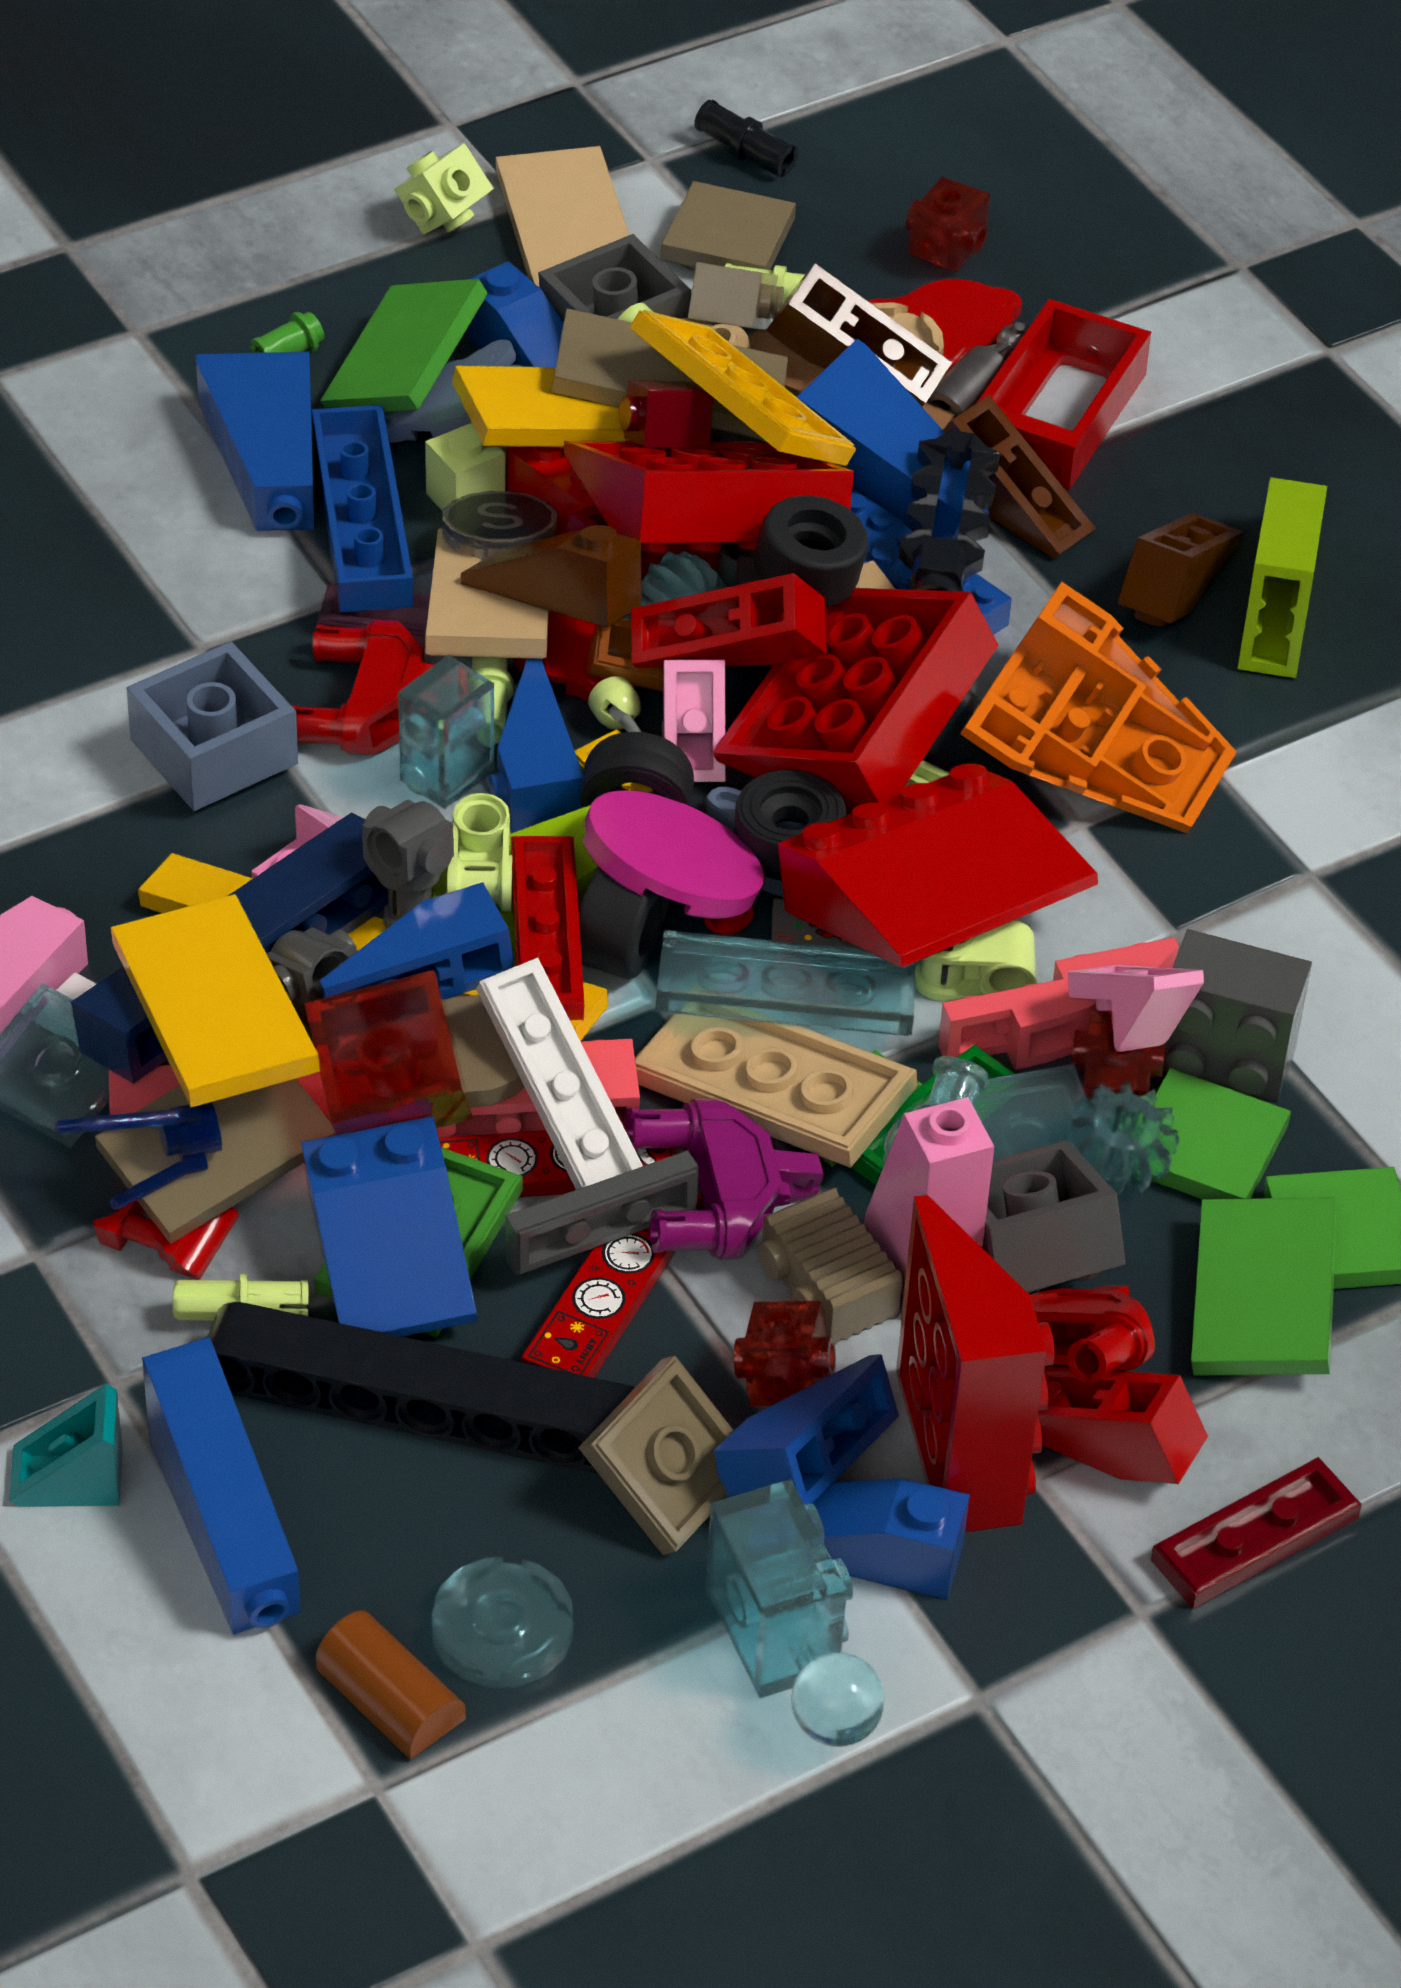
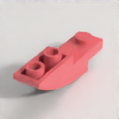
M1175 937L1148 943L1141 942L1132 946L1092 954H1080L1071 958L1056 960L1053 981L1028 984L1020 988L979 996H967L959 1000L942 1003L938 1047L945 1063L949 1064L975 1044L988 1055L1007 1052L1014 1070H1019L1077 1053L1114 1035L1112 1011L1096 1010V999L1069 998L1068 972L1110 965L1172 968L1179 950Z

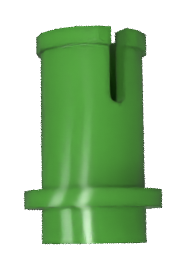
M295 312L289 315L288 323L261 337L250 340L252 344L250 350L251 353L305 351L312 354L318 351V344L324 341V331L318 319L311 312L304 314Z

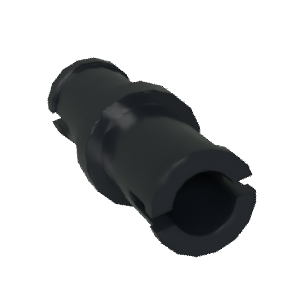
M713 99L703 103L696 114L694 121L695 129L729 146L730 153L737 158L743 160L748 157L773 171L779 177L786 176L794 167L798 157V148L763 130L762 122L755 118L747 117L744 119L719 105Z

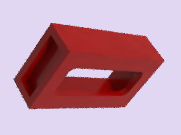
M1048 299L977 403L990 395L1062 487L1069 491L1146 376L1151 331ZM1062 365H1070L1101 375L1107 379L1073 431L1025 415L1056 369Z

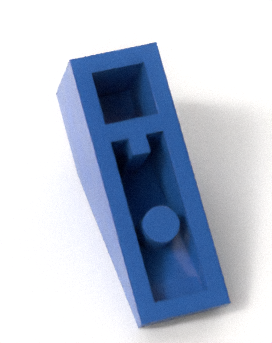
M509 261L470 278L479 279L488 294L464 334L481 349L496 340H509L516 353V359L512 365H521L522 367H555L563 321L542 289Z
M527 658L497 747V773L489 774L488 777L490 794L502 799L508 806L512 833L581 809L580 789L583 773L542 659Z
M484 883L475 884L422 901L320 980L328 1028L332 1036L476 990L479 981L514 967L509 928Z
M882 1354L869 1355L747 1418L713 1450L716 1457L717 1475L720 1482L724 1485L732 1513L804 1512L899 1417Z
M903 1478L835 1482L804 1512L753 1513L743 1541V1550L948 1600L964 1545L970 1494Z

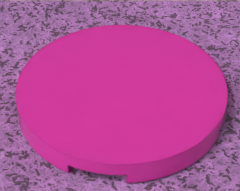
M613 791L597 797L587 812L585 818L586 834L583 843L596 864L620 885L641 896L648 889L662 897L686 904L684 908L686 915L711 919L738 916L752 907L763 885L764 872L762 865L755 853L742 842L740 837L714 818L684 803L647 792Z

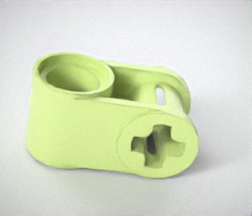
M470 794L462 798L455 805L453 811L454 856L448 865L447 893L483 882L495 905H499L502 912H511L512 855H510V813L508 806L502 799L492 794Z
M1013 920L947 948L946 951H940L928 956L916 965L914 972L915 987L923 996L931 1000L945 1002L959 1000L967 996H979L1020 988L1028 984H1037L1034 933L1028 925L1021 921ZM942 967L948 968L947 982L945 984L941 983Z

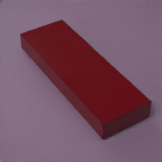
M1317 1457L1155 1544L1152 1548L1150 1561L1189 1606L1195 1609L1359 1519L1362 1504L1327 1465Z

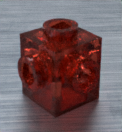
M941 177L922 200H915L909 209L906 218V229L910 231L909 254L929 261L936 266L945 267L957 272L971 254L977 255L981 251L988 233L987 220L990 194Z
M1090 1010L1086 1031L1074 1030L1071 1068L1083 1069L1080 1102L1144 1108L1149 1093L1150 1076L1162 1077L1165 1043L1160 1046L1123 1052L1116 1051L1114 1047L1112 1011Z
M821 1300L754 1301L745 1338H736L733 1355L736 1378L746 1379L751 1407L772 1406L835 1373V1342L832 1336H827Z

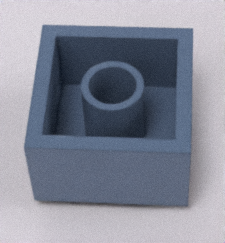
M232 641L126 687L130 740L193 811L298 764L296 710Z

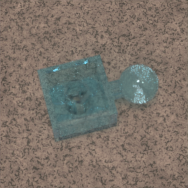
M791 1479L711 1503L706 1589L759 1699L792 1689L791 1705L795 1720L811 1739L831 1747H846L864 1740L876 1729L882 1718L885 1707V1692L880 1677L870 1664L853 1654L841 1652L842 1643L847 1642L849 1639L845 1607L846 1601L851 1600L853 1597V1588L844 1562L840 1558L831 1559L824 1545V1529L816 1507L812 1503L803 1504Z

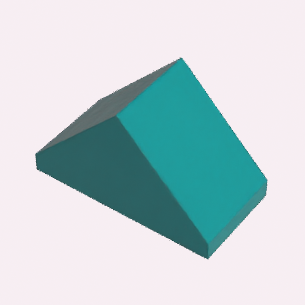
M107 1383L13 1445L10 1502L19 1507L120 1505L123 1448L116 1388Z

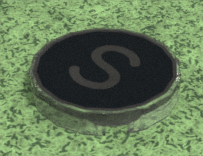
M514 491L472 493L453 500L443 509L442 538L457 552H460L461 545L472 548L473 557L481 560L501 550L557 536V511L550 503L529 494Z

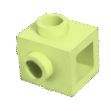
M465 143L437 157L433 150L406 167L411 177L394 188L404 204L408 216L415 221L423 235L441 225L444 226L447 232L456 229L475 215L470 206L494 189Z

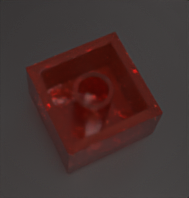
M434 970L304 1003L313 1044L318 1053L320 1075L329 1116L336 1135L433 1116L436 1129L473 1119L446 1001Z

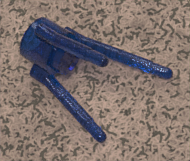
M212 1102L196 1107H190L189 1104L170 1108L169 1110L57 1120L53 1125L57 1133L111 1131L158 1126L165 1155L168 1157L178 1154L181 1161L114 1196L110 1200V1205L116 1210L155 1192L185 1175L208 1170L206 1154L222 1151L219 1122Z

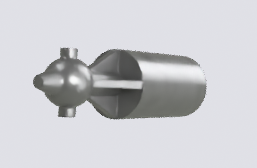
M1021 322L1007 325L999 331L996 339L997 344L990 346L979 345L971 348L940 380L927 402L954 413L955 417L975 405L1030 325Z

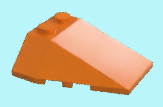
M1061 582L1006 662L960 734L1011 769L1187 833L1237 751L1187 697L1179 702L1157 678L1158 673L1161 671L1160 667L1149 656L1141 660L1119 636L1124 628L1111 614Z

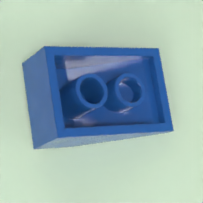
M433 1116L301 1142L310 1200L338 1323L403 1337L478 1321L447 1170Z

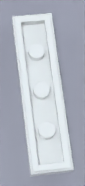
M535 958L479 981L476 990L575 1189L577 1190L642 1167L643 1165L539 959Z

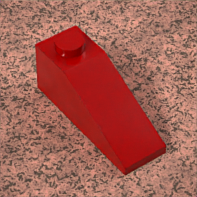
M791 573L631 608L632 665L636 668H663V660H725V666L775 665L827 654L825 597L797 575Z
M1045 1366L1044 1368L1048 1388V1407L1045 1410L1038 1411L1042 1446L1118 1479L1169 1484L1180 1483L1208 1437L1180 1375L1111 1371L1098 1382L1092 1383V1378L1088 1382L1080 1381L1068 1367Z

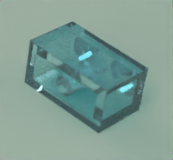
M448 655L398 692L400 781L405 783L412 792L425 796L443 809L449 807L494 772V683Z

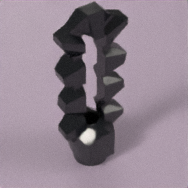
M950 430L937 438L919 441L917 460L922 464L923 468L912 474L911 495L916 501L909 504L904 524L913 532L901 538L898 559L911 570L909 590L963 591L965 579L982 571L985 550L976 541L988 537L989 515L982 509H989L993 504L996 485L988 476L998 471L1001 452L986 446L974 433ZM945 457L951 460V469L963 470L965 462L970 461L957 542L952 539L932 537Z

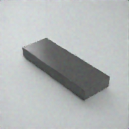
M687 1150L505 1215L506 1260L515 1275L523 1274L649 1228L650 1214L654 1209H661L662 1211L697 1210V1163Z

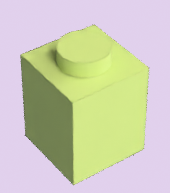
M472 423L425 441L426 494L445 514L446 509L455 501L467 496L487 492H505V453L499 447L483 446Z

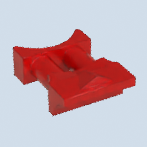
M131 1195L128 1202L120 1210L110 1216L95 1220L93 1225L100 1244L121 1251L126 1242L131 1240L157 1250L159 1258L168 1264L170 1270L200 1280L238 1219L239 1213L238 1210L231 1207L170 1244L151 1219L143 1217L145 1210L136 1198Z

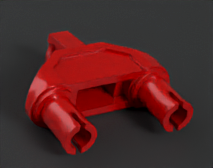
M376 619L373 622H369L366 628L318 624L315 627L316 632L313 634V657L316 663H361L350 699H348L347 703H343L341 708L299 707L298 705H291L296 710L297 743L339 745L340 749L346 751L347 754L372 755L388 749L418 730L423 715L465 712L469 699V687L465 669L426 663L423 647L399 621Z
M1102 1285L1091 1289L1060 1288L1029 1293L1038 1323L1048 1322L1051 1328L1055 1349L1054 1364L1068 1365L1070 1371L1080 1381L1088 1382L1092 1378V1383H1095L1111 1371L1134 1370L1153 1357L1155 1338L1151 1322L1143 1306L1137 1300L1130 1297L1128 1286Z

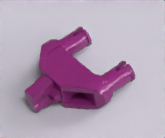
M692 1099L690 1102L685 1103L682 1109L638 1110L637 1108H629L626 1112L624 1129L635 1151L638 1149L683 1148L684 1151H689L698 1165V1187L700 1195L703 1196L704 1210H652L649 1219V1241L652 1242L651 1249L654 1253L708 1250L709 1254L712 1257H717L718 1260L740 1259L762 1233L763 1217L772 1214L775 1207L787 1205L790 1202L802 1201L819 1192V1186L824 1174L818 1154L773 1149L770 1135L766 1130L724 1101Z

